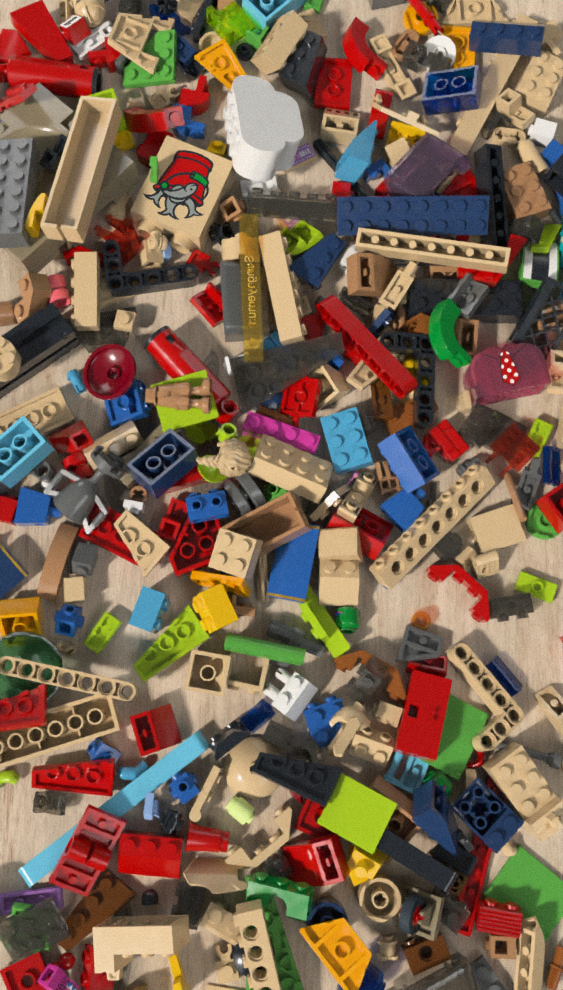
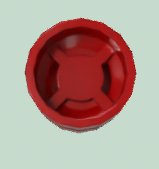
M83 451L75 452L61 462L64 469L82 478H91L95 474L91 465H87L88 460Z

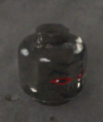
M273 853L266 859L267 862L263 866L265 873L276 878L285 877L289 881L292 879L293 868L284 854L277 855V853Z

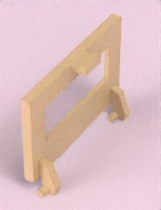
M376 94V97H371L374 101L370 105L377 110L438 137L440 132L427 126L428 119L426 115L423 114L422 117H419V114L409 110L407 116L381 105L382 97L380 94Z

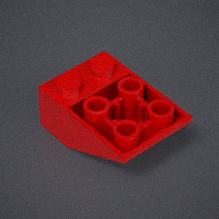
M334 832L280 847L283 857L286 858V866L289 863L287 870L293 882H305L313 887L327 886L345 881L350 874L339 836Z

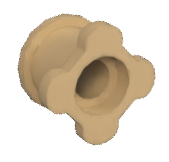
M140 93L141 97H129V101H126L127 108L141 107L147 110L143 93Z
M382 934L381 938L377 939L380 949L377 957H379L380 961L399 960L400 957L396 951L397 938H394L392 934Z

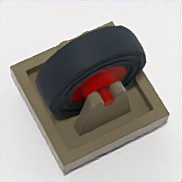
M408 883L404 884L396 927H399L401 931L407 934H416L436 941L445 897Z

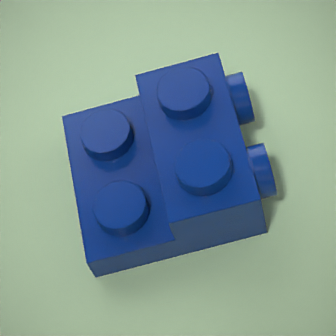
M135 378L132 386L124 395L113 400H104L110 426L116 427L131 420L135 422L150 416L149 410L152 407L151 403L145 402L147 387L144 382Z
M335 695L325 698V703L317 705V702L308 704L306 709L303 710L315 749L329 745L342 726L339 722L335 723L333 727L328 723L333 715L344 707L341 698L336 699Z

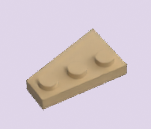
M127 509L114 523L122 540L142 570L141 572L144 577H147L170 550L171 546Z

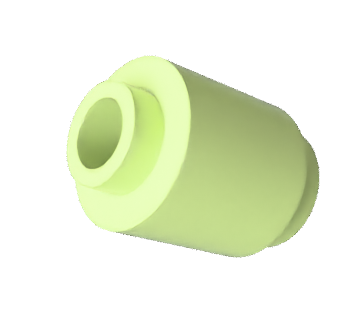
M234 795L225 807L228 813L242 825L245 822L250 824L256 815L253 812L255 807L241 796Z

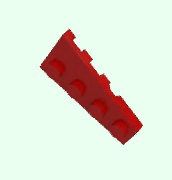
M41 684L38 688L30 691L20 692V695L12 698L7 697L0 700V732L47 725L46 684Z
M115 758L34 766L32 769V788L112 797L114 792Z

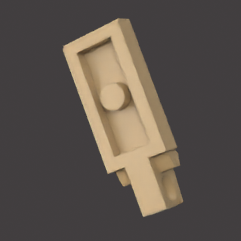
M410 261L405 269L402 267L398 269L378 301L380 304L393 312L395 311L414 281L415 275L412 272L417 265L416 263Z

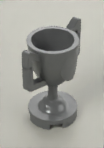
M97 446L91 452V458L98 468L91 478H82L67 469H61L44 490V494L55 496L53 502L65 517L76 523H83L86 534L92 533L109 513L108 507L98 493V481L105 474L121 479L128 472V469H122L125 465L123 460L113 451L109 454L103 452V446ZM65 476L74 481L61 491L54 490ZM95 503H97L101 512L90 524L88 515Z

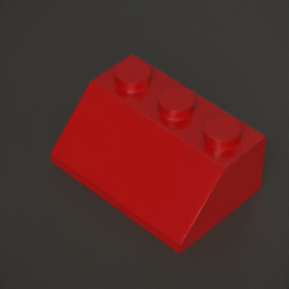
M365 508L361 509L354 523L336 514V510L326 528L358 526L362 553L365 557L375 561L394 525Z
M123 830L120 834L118 850V873L180 879L185 835Z

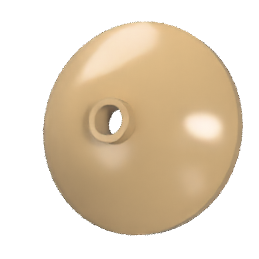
M261 737L245 738L227 753L224 762V774L228 785L236 794L248 799L266 797L279 786L250 771V767L255 764L260 752L282 756L272 742Z

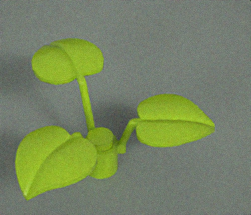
M202 422L185 427L187 438L191 442L200 445L204 444L206 440L211 442L217 436L220 442L230 440L231 438L237 439L238 434H236L237 428L232 423H224L217 432L216 427L211 422ZM248 435L239 437L238 440L246 443L253 458L260 439ZM198 464L199 473L208 482L218 483L227 478V476L220 474L219 468L215 469L211 466L207 467L205 464Z

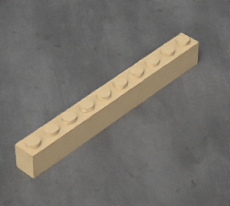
M521 13L516 20H512L515 23L538 24V21ZM494 53L493 57L495 59L494 61L490 60L486 68L487 74H483L478 83L480 85L479 89L475 88L472 93V102H467L463 112L465 115L459 117L456 123V131L452 130L448 141H450L448 146L444 145L441 150V164H452L455 166L456 171L460 172L496 105V98L503 92L522 55Z

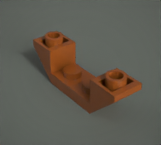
M364 650L333 659L332 662L336 664L335 668L344 673L346 670L351 671L359 658L361 659L359 663L368 668L371 665L378 669L377 673L388 678L390 675L391 678L385 688V691L388 692L387 696L397 702L399 699L405 700L406 694L397 668Z

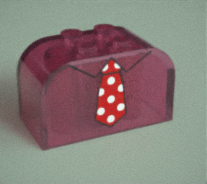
M508 343L500 348H496V346L486 348L485 351L474 356L462 378L464 390L470 391L472 408L541 394L552 383L542 351L530 343Z

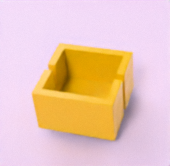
M222 583L202 591L192 598L193 609L196 613H199L201 617L200 624L208 634L239 620Z

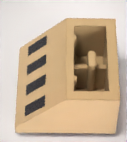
M326 107L322 120L320 139L323 142L349 146L351 141L357 136L360 113Z

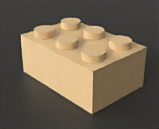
M294 10L278 18L250 61L265 75L274 74L277 70L281 71L287 63V57L295 52L297 42L305 37L307 33L305 30L309 25Z
M541 50L540 57H532L516 91L522 95V106L544 117L563 76V59Z

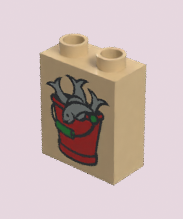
M167 135L157 154L159 162L158 183H151L150 169L130 210L136 228L135 231L141 237L148 239L152 231L159 230L170 241L169 245L171 248L182 254H189L190 250L193 251L194 248L203 252L209 239L210 227L214 226L221 213L218 205L228 198L236 181L235 169L231 160Z

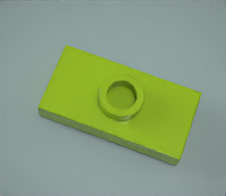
M536 417L520 452L538 459L554 425Z
M520 571L514 590L544 602L552 603L558 585Z
M106 611L83 644L100 655L123 622Z

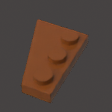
M420 397L421 403L427 404L426 398ZM413 399L393 406L394 419L382 421L388 436L409 425L414 430L416 427L412 421ZM434 399V413H435L439 408H438V406H437V404H436V402H435V399ZM419 416L422 423L427 420L425 416Z

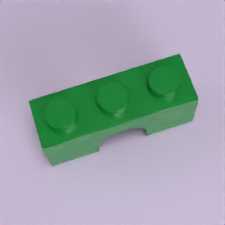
M255 872L248 881L246 902L261 899L263 910H266L272 902V897H280L286 903V916L307 921L312 912L315 887L309 886L305 882H293L285 877H273L265 872Z

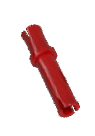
M407 0L423 20V24L431 30L434 36L440 35L437 30L441 33L444 32V28L436 20V16L429 11L421 0Z

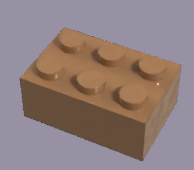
M530 161L503 170L507 217L513 230L526 225V223L546 218L552 206Z

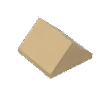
M358 526L320 529L319 558L324 560H357L359 563H363L364 559Z

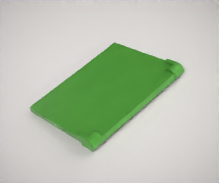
M450 694L437 760L433 762L420 760L459 781L474 749L472 739L484 727L489 715Z
M518 845L516 847V855L508 858L491 884L484 891L483 896L495 899L503 904L507 901L516 903L523 912L522 920L536 916L546 943L551 936L550 934L563 917V881Z

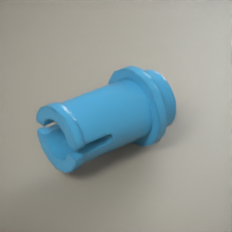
M73 369L67 373V380L71 381L77 394L84 393L87 389L80 376L81 373L77 369Z

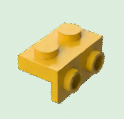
M392 121L385 146L404 137L405 140L410 142L413 157L419 158L426 131L400 121Z

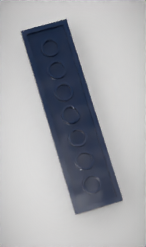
M490 195L337 196V236L357 235L358 228L411 235H488Z

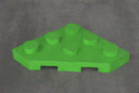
M175 29L158 31L145 45L143 50L144 53L159 58L154 75L133 61H130L124 68L123 86L125 89L176 83L177 32Z

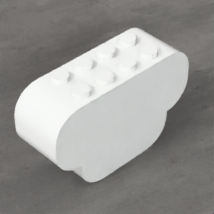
M249 75L236 77L233 80L231 91L227 95V106L223 110V119L226 120L225 131L228 133L227 144L230 145L229 156L232 157L235 171L242 177L250 180L267 181L275 176L276 170L285 171L294 164L295 154L304 136L299 107L291 96L275 91L274 87L262 78Z

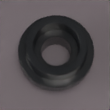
M248 43L239 44L236 48L237 57L241 61L250 60L253 56V47Z

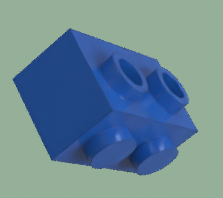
M212 489L208 494L201 495L200 492H197L185 498L191 524L229 517L225 491Z

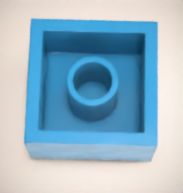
M143 586L128 624L156 634V631H160L164 620L161 618L163 613H167L171 601H169V596Z

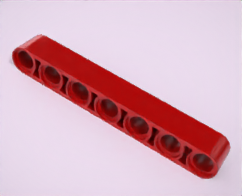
M330 295L316 305V311L319 316L398 398L403 399L417 388L416 379L336 296Z

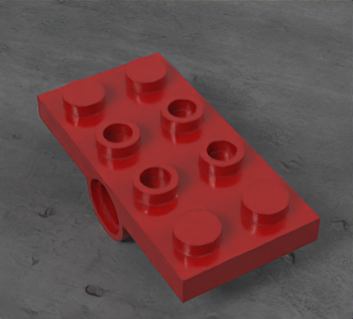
M88 804L49 877V883L87 897L100 872L107 868L111 859L112 849L126 825V820Z

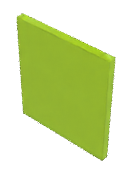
M202 370L150 386L154 388L155 385L190 382L191 386L195 387L202 385L203 379L208 377L206 370ZM213 394L210 397L212 400L210 414H204L201 409L191 407L187 411L156 406L162 431L165 433L170 428L174 431L219 418ZM191 395L190 399H201L204 396Z
M342 773L327 808H324L317 823L373 855L394 810L397 808V803Z

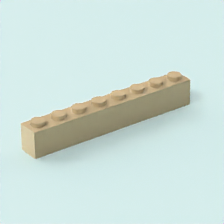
M358 228L355 243L358 253H372L382 257L503 274L507 273L511 248L366 228Z

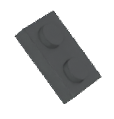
M466 273L448 298L462 311L459 316L470 319L490 289L489 286L472 280L471 274Z

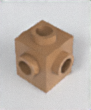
M235 196L226 198L218 205L222 218L232 224L242 223L245 217L249 215L246 210L248 207L245 201Z

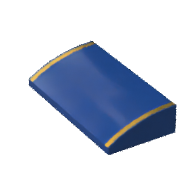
M310 524L311 531L276 548L266 594L267 597L305 603L320 526Z

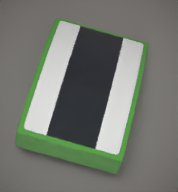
M528 241L525 242L519 253L517 269L519 271L518 280H521V286L538 288L545 276L551 277L558 282V242H554L551 245L548 253L530 252Z

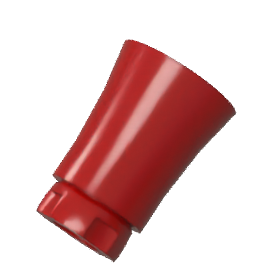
M189 822L185 852H227L229 831H222V829Z

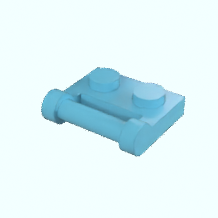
M396 752L387 774H384L383 778L387 782L414 794V790L421 786L429 764L409 756L400 780H398L394 776L404 754Z

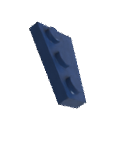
M330 233L290 265V270L294 271L297 278L318 289L346 247L347 242Z

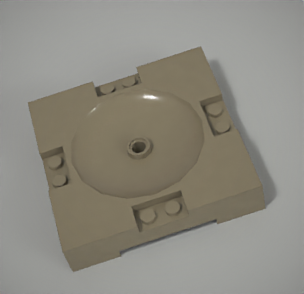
M38 83L35 85L38 90L24 102L11 106L0 115V140L33 138L40 151L41 160L47 147L53 150L61 133L68 137L75 113L42 84ZM113 145L92 218L111 201L114 204L118 202L141 181L134 161L115 145ZM39 165L35 200L41 193H46L47 197H49L57 169L51 173ZM40 227L39 237H30L29 247L3 249L27 273H38L60 254L58 248L67 239L65 238L64 241L47 239Z

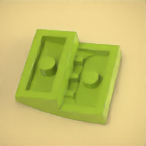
M302 219L291 230L285 227L281 231L283 237H287L289 247L286 250L292 256L308 250L324 237L320 231Z

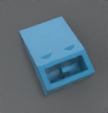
M376 120L351 141L337 162L334 177L352 185L362 178L364 170L368 169L372 163L371 154L375 148L373 141L378 133Z

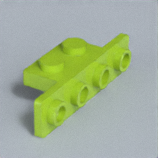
M308 585L305 603H299V607L302 610L300 615L305 623L310 622L313 628L310 631L316 640L320 638L332 656L337 658L350 650L351 646L325 607L318 605V597L312 587Z

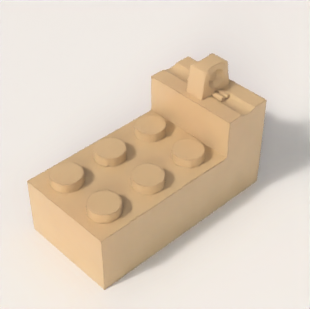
M511 742L482 765L511 810L525 822L522 826L527 833L544 842L563 828V799L555 795L522 745Z
M188 915L112 916L94 926L95 973L106 972L108 980L116 981L123 977V967L133 961L135 954H141L143 958L152 957L155 954H161L162 957L174 956L175 952L182 950L183 946L190 942Z

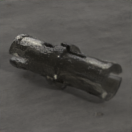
M343 286L339 293V297L352 303V306L365 310L369 314H371L374 305H376V303L363 296L348 295V288L346 286Z

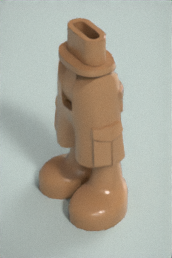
M204 378L202 385L192 387L190 382H178L146 388V403H154V406L187 411L191 407L201 409L204 414L211 413V378ZM191 395L204 396L201 399H190Z

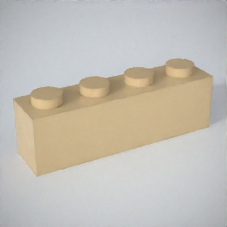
M74 252V258L71 259V267L74 270V277H71V286L74 288V295L71 296V304L74 307V314H71V323L77 331H100V257L97 252Z

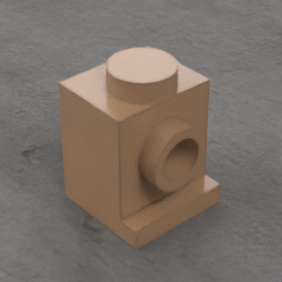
M487 933V937L483 938L484 951H487L490 958L516 959V938ZM496 940L501 941L499 946H495Z

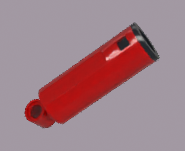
M15 54L11 55L9 59L0 57V83L8 82L9 87L25 82L26 84L33 83L34 85L40 83L54 95L77 99L80 96H88L102 91L103 75L100 67Z
M164 326L157 330L145 343V351L172 379L206 370L207 377L212 380V394L219 413V418H216V420L220 424L230 423L239 410L237 403L229 399L231 391L169 326Z

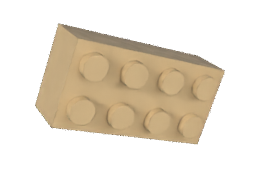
M263 434L255 449L251 466L247 473L319 504L328 488L333 464L309 452L279 441L272 436Z

